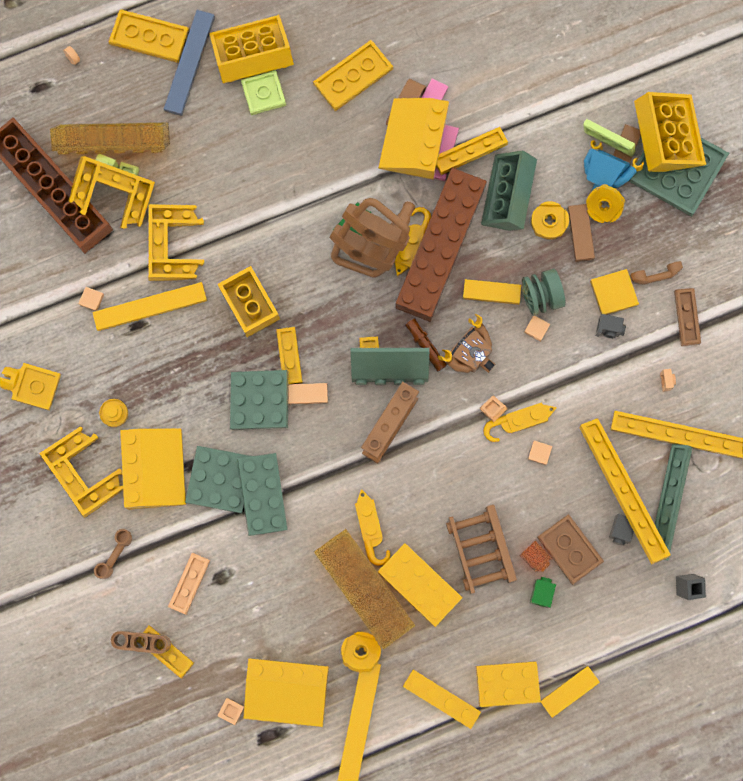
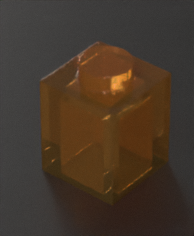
M536 541L519 555L535 572L539 570L543 572L550 565L548 561L552 558Z

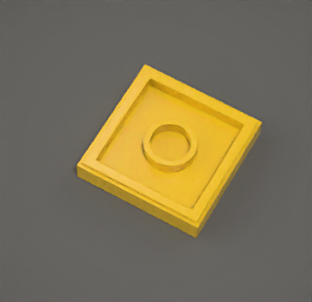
M627 269L590 280L601 314L608 315L639 305Z

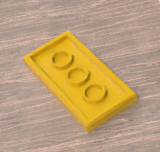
M120 9L109 44L179 63L190 30L189 27Z
M370 40L313 81V84L334 111H337L392 71L393 65L375 43Z

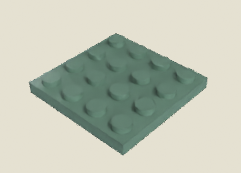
M701 137L706 161L705 166L666 172H648L643 151L636 163L639 166L644 162L643 169L639 172L637 171L629 182L692 217L728 157L729 152Z

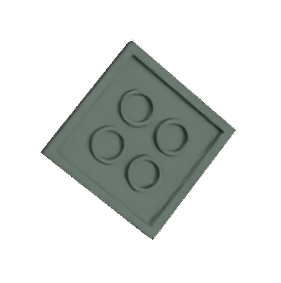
M287 370L231 372L230 429L288 428Z
M197 446L185 503L243 514L244 503L237 459L251 456Z

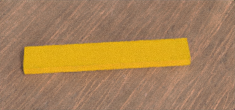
M200 282L92 313L96 329L101 331L207 301L203 283Z
M377 664L370 672H359L337 781H358L381 664Z

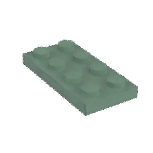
M276 453L238 458L237 462L248 536L288 530Z

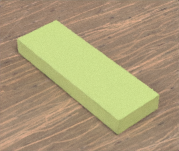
M588 119L583 123L586 134L629 156H633L636 152L635 143Z

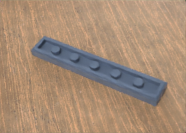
M200 10L196 11L164 106L165 112L182 116L215 18L214 14Z

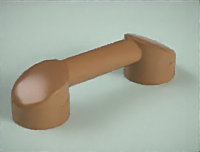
M681 261L668 264V271L646 276L645 270H640L630 274L631 280L637 284H649L673 278L682 270L683 265Z
M119 529L115 533L114 538L118 544L106 564L99 563L95 566L94 574L97 578L107 579L112 575L113 565L124 547L129 546L132 542V535L128 530Z

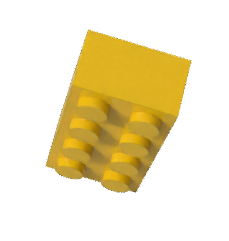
M406 543L378 571V574L434 627L462 599Z

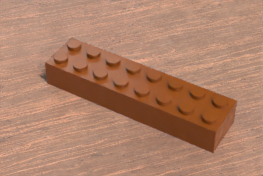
M14 117L0 127V160L84 254L113 231L110 224L90 202L86 215L80 213L81 208L74 201L72 203L69 202L73 183Z
M451 168L396 301L395 309L431 322L486 188V180Z

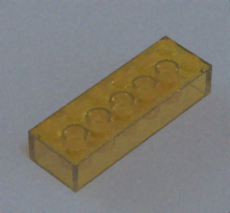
M169 122L58 124L50 128L52 151H58L60 155L69 154L72 151H76V154H87L89 151H95V154H104L110 150H114V153H125L128 150H132V153H143L144 150L160 153L170 145Z
M346 529L314 551L383 650L415 627L413 621Z

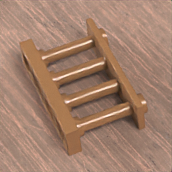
M404 382L401 383L361 448L363 449L362 454L377 464L380 462L419 399L417 398L418 390Z
M494 504L485 508L486 512H483V515L454 522L452 516L448 518L449 522L446 523L448 533L453 534L466 579H463L465 590H469L470 594L475 593V586L499 579H507L508 583L517 581ZM483 522L490 523L492 530L489 533L460 541L457 530ZM488 541L496 542L497 549L495 552L468 560L465 559L464 548ZM493 560L502 562L503 568L500 569L501 571L471 579L469 567Z

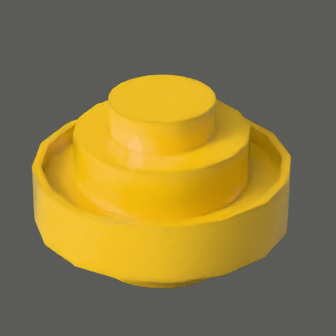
M109 399L100 407V419L109 427H119L128 418V408L118 399Z

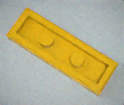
M468 279L464 281L463 299L520 304L521 285Z
M295 327L276 329L281 370L288 371V385L301 384L303 381Z
M150 625L143 632L161 635ZM139 637L137 642L144 647L145 639ZM159 639L156 643L159 650L165 647V642L162 639ZM172 643L170 649L165 653H151L181 679L194 664L191 659Z
M586 666L541 700V704L551 718H553L600 682L591 669Z

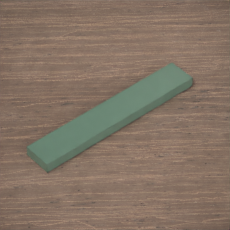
M672 444L655 526L669 552L671 551L693 448L688 445Z

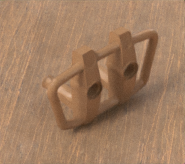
M374 198L363 200L359 206L350 203L342 215L345 223L343 226L336 225L329 237L335 243L331 252L333 262L373 278L389 271L395 262L397 254L405 249L410 239L408 224L415 205L408 201L405 202L400 213L396 215ZM369 206H373L392 223L389 224L379 216L366 211ZM352 227V228L355 229L359 234H357V233H355V232H353V231H351V230H349V229ZM340 249L344 251L347 255H349L350 258H352L353 260L359 261L365 265L377 269L372 270L370 268L340 258L338 256Z

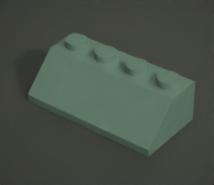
M525 151L495 154L481 225L508 231L524 229L537 158Z

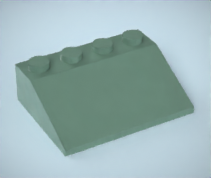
M351 348L352 382H356V385H367V382H375V385H386V382H394V385H401L402 382L424 385L429 380L430 348Z

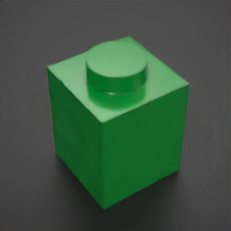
M541 577L540 580H535L530 603L551 608L556 584L552 583V579Z

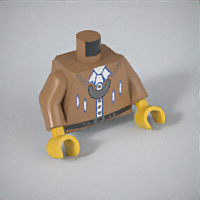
M475 314L477 317L476 322L470 318L468 320L475 328L471 327L451 351L442 349L445 352V357L438 356L439 360L446 361V364L454 371L474 373L481 366L489 373L496 365L488 358L492 352V342L487 329L482 323V317Z

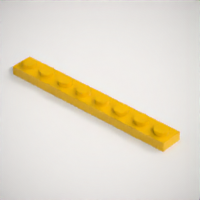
M614 411L611 431L671 444L688 445L694 449L743 459V438L620 411Z
M599 419L581 424L579 428L651 565L669 558L670 552Z

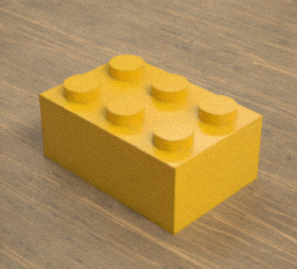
M251 266L217 284L247 338L280 320L278 312Z
M537 661L475 666L479 707L541 702Z

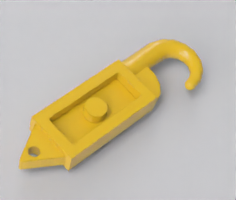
M424 207L415 208L411 215L413 216L415 213L421 212L425 218L422 225L413 224L409 226L410 239L403 251H399L394 262L397 277L407 269H410L431 219V213Z
M541 402L501 416L495 422L490 420L484 426V436L491 442H499V438H493L490 435L492 427L501 425L505 432L512 434L548 422V418L556 410V407L543 405Z
M361 489L355 507L366 554L373 565L381 566L390 559V551H386L384 559L379 560L375 557L373 547L378 546L382 542V532L374 499H371Z

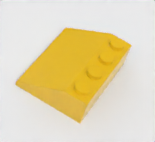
M280 15L209 33L223 83L294 65Z
M647 92L634 101L648 172H666L706 165L692 94Z
M394 98L378 169L434 180L449 101L434 98Z
M182 429L120 430L124 508L132 510L186 505Z
M249 658L246 676L244 719L323 727L329 666Z

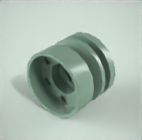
M554 268L541 272V281H539L535 274L531 275V280L528 276L522 277L524 300L533 316L539 314V309L542 313H545L546 303H548L551 310L565 307L566 300L563 286Z

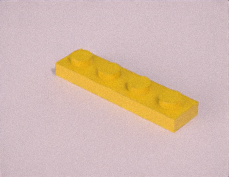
M497 127L440 153L436 167L439 173L443 175L450 172L451 168L456 169L507 146L508 140L501 128Z
M412 670L403 685L407 690L472 729L481 713L478 709L415 670Z

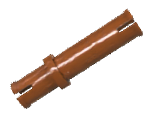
M414 318L405 324L414 337L415 343H418L421 348H430L429 360L436 371L439 372L445 368L447 364L445 361L438 359V356H440L439 352L427 337V332L423 331L416 319Z

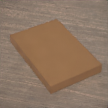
M569 514L537 537L572 585L604 562Z

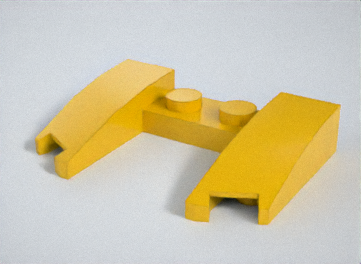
M86 156L80 157L69 202L72 203L74 201L81 208L80 213L86 215L95 183H102L129 193L120 228L125 229L127 224L137 223V226L140 227L155 182Z
M149 204V281L197 278L195 272L199 265H204L203 259H168V227L204 225L203 218L197 219L194 210L197 209L196 205Z
M80 426L39 454L83 518H85L123 490V486L119 485L118 476L122 475V470L119 468L89 489L87 488L69 460L96 441L98 436L93 433L89 437L81 433L83 428Z

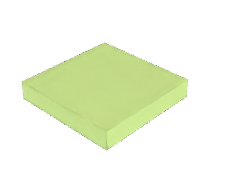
M276 70L241 80L251 115L286 106Z

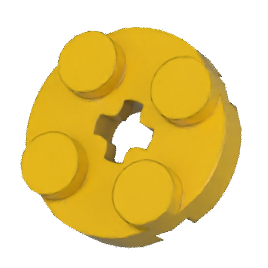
M603 184L593 189L586 200L587 212L593 220L599 223L614 222L621 216L624 210L625 199L617 189ZM601 201H607L610 207L606 206L605 208H603V203Z
M553 201L540 204L531 216V226L535 235L544 239L551 240L561 237L569 225L568 212L559 203ZM548 216L555 220L552 225L545 222Z
M356 632L344 640L341 647V657L343 664L349 669L356 672H370L379 662L381 647L373 635L366 632ZM363 648L366 654L359 656L355 651Z

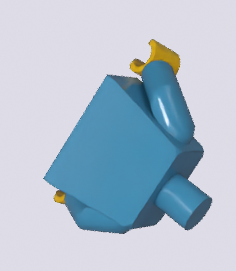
M595 140L591 141L592 149H589L583 161L585 174L587 175L586 179L595 183L592 190L603 184L619 188L627 183L637 171H641L644 162L639 166L635 165L638 158H634L632 166H630L631 163L602 151V142H600L599 146L595 147Z

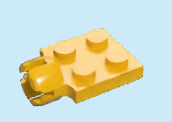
M23 363L21 369L11 367L3 369L1 374L11 379L0 377V387L13 393L12 400L50 411L61 377L60 373Z

